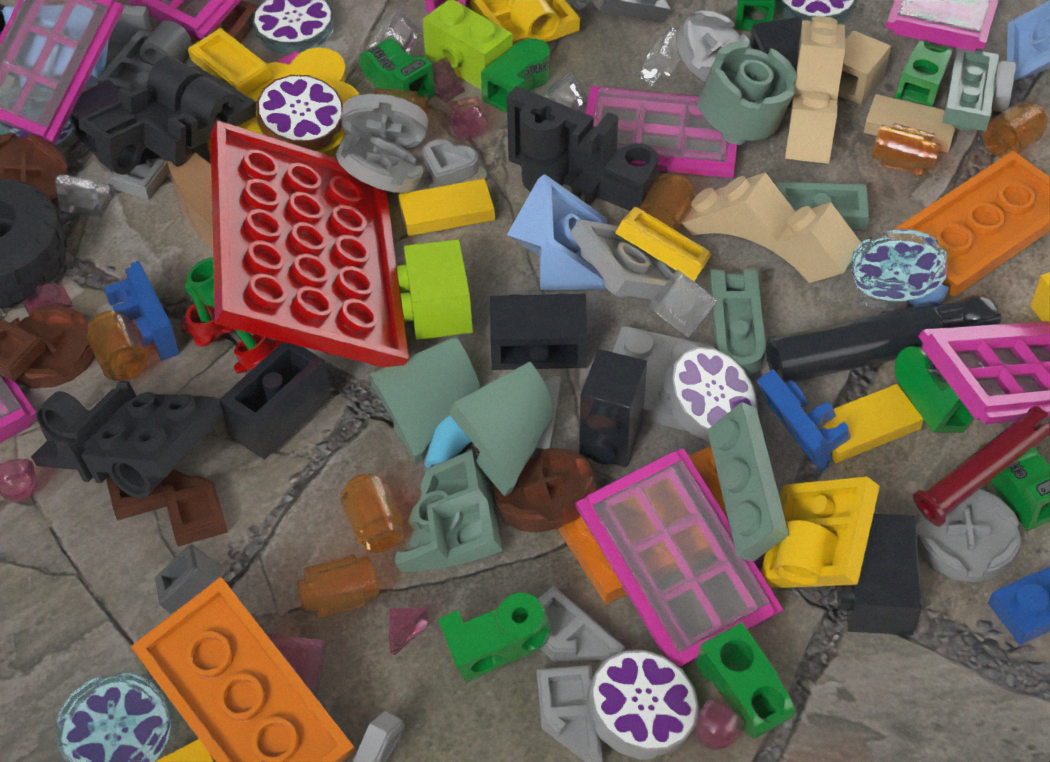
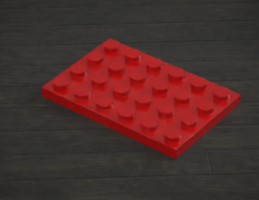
M217 120L210 134L215 324L275 339L280 342L314 349L330 355L368 363L372 366L385 368L406 365L409 355L386 190L378 189L355 178L338 163L335 157Z

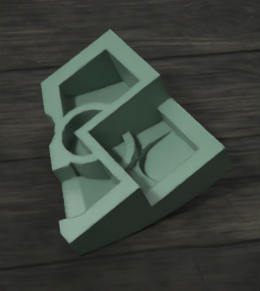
M457 336L410 356L406 365L385 367L370 374L371 387L393 419L394 431L414 463L422 461L426 457V447L430 444L438 424L450 416L449 413L453 403L480 389V383L475 370Z
M528 362L455 401L449 415L480 450L476 463L499 491L506 496L513 491L523 468L530 460L539 439L546 431L554 415V408L542 377L533 364Z
M473 450L427 468L420 486L422 491L421 498L412 508L408 524L414 529L406 552L397 551L395 556V566L401 572L451 567L503 551L491 480L476 463L478 457Z

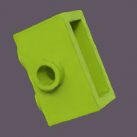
M447 0L423 18L425 57L482 90L481 71L513 46V33L455 0Z
M459 239L404 246L406 264L397 265L404 322H414L416 340L473 333L470 293Z

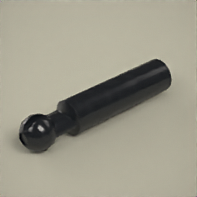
M971 294L961 299V301L933 307L931 304H925L771 337L766 343L767 362L770 371L774 369L786 384L790 380L797 382L896 360L904 348L910 346L922 347L923 342L918 336L924 329L1000 325L1001 310L992 298L986 295Z

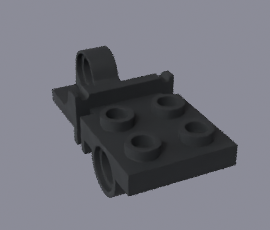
M167 56L160 59L152 67L147 80V88L137 82L130 84L131 91L125 87L120 88L119 101L80 118L79 128L95 138L99 162L117 174L124 175L131 172L138 165L145 148L150 149L179 167L186 163V145L193 149L209 141L211 131L217 120L238 126L256 117L257 102L198 66L190 67L175 57Z
M515 86L507 95L508 161L521 166L522 183L527 190L531 192L538 178L545 174L561 186L564 184L571 186V193L579 198L581 194H584L585 203L591 205L596 198H600L629 211L634 207H638L643 211L647 209V193L657 177L658 153L653 147L643 143H632L623 148H617L618 116L613 113L607 112L595 127L593 126L594 117L520 87ZM639 160L646 162L647 165L638 167L630 165L629 162Z
M122 380L117 383L116 389H111L91 410L86 409L72 395L57 391L36 410V419L47 441L31 458L36 466L77 470L84 482H90L94 478L96 483H102L110 475L113 482L125 493L136 498H145L217 422L224 412L217 397L192 396L190 394H154L153 392H145L136 396L130 382Z

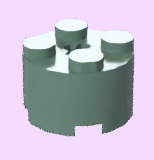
M748 41L730 43L719 50L697 103L698 110L703 113L706 120L721 132L722 138L726 142L735 145H742L746 140L766 139L777 131L795 93L794 83L797 79V73L789 60L778 51L771 48L769 53L766 54L759 50L749 49L751 42Z

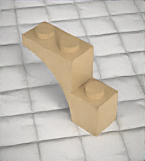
M816 16L812 18V21L802 20L796 69L797 79L794 84L795 93L792 99L785 159L829 164L837 119V98L845 55V25L837 24L838 21L834 18Z
M766 172L747 179L744 176H740L731 181L727 186L717 190L713 188L703 190L692 200L691 206L693 208L682 222L692 236L708 233L727 234L762 245L785 259L808 283L843 274L862 244L831 202L814 208L805 206L795 212Z

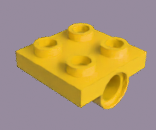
M471 0V10L513 33V45L528 38L539 39L547 43L580 31V17L565 0Z
M868 476L783 485L780 501L789 536L765 553L761 574L768 586L771 588L858 585L880 486Z

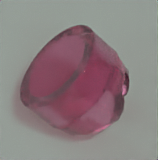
M466 104L456 107L451 111V126L455 135L461 141L478 137L487 127V116L482 113V109L477 105Z
M12 459L1 463L0 494L2 497L12 502H21L31 497L37 484L33 462L28 459Z
M707 700L697 715L695 731L698 740L706 748L717 751L728 748L736 741L745 724L730 709L717 702Z

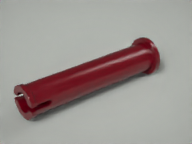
M1038 406L1031 407L1025 415L927 491L918 490L915 492L913 500L922 515L933 525L941 527L946 523L945 516L1043 439L1050 436V420L1044 425L1039 423L1049 414Z

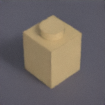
M853 30L845 39V55L838 96L862 106L885 78L891 46Z

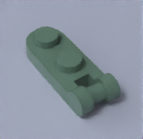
M757 268L742 269L741 273H725L724 269H710L709 296L711 297L715 349L730 356L745 370L748 376L752 375L762 367L766 348Z

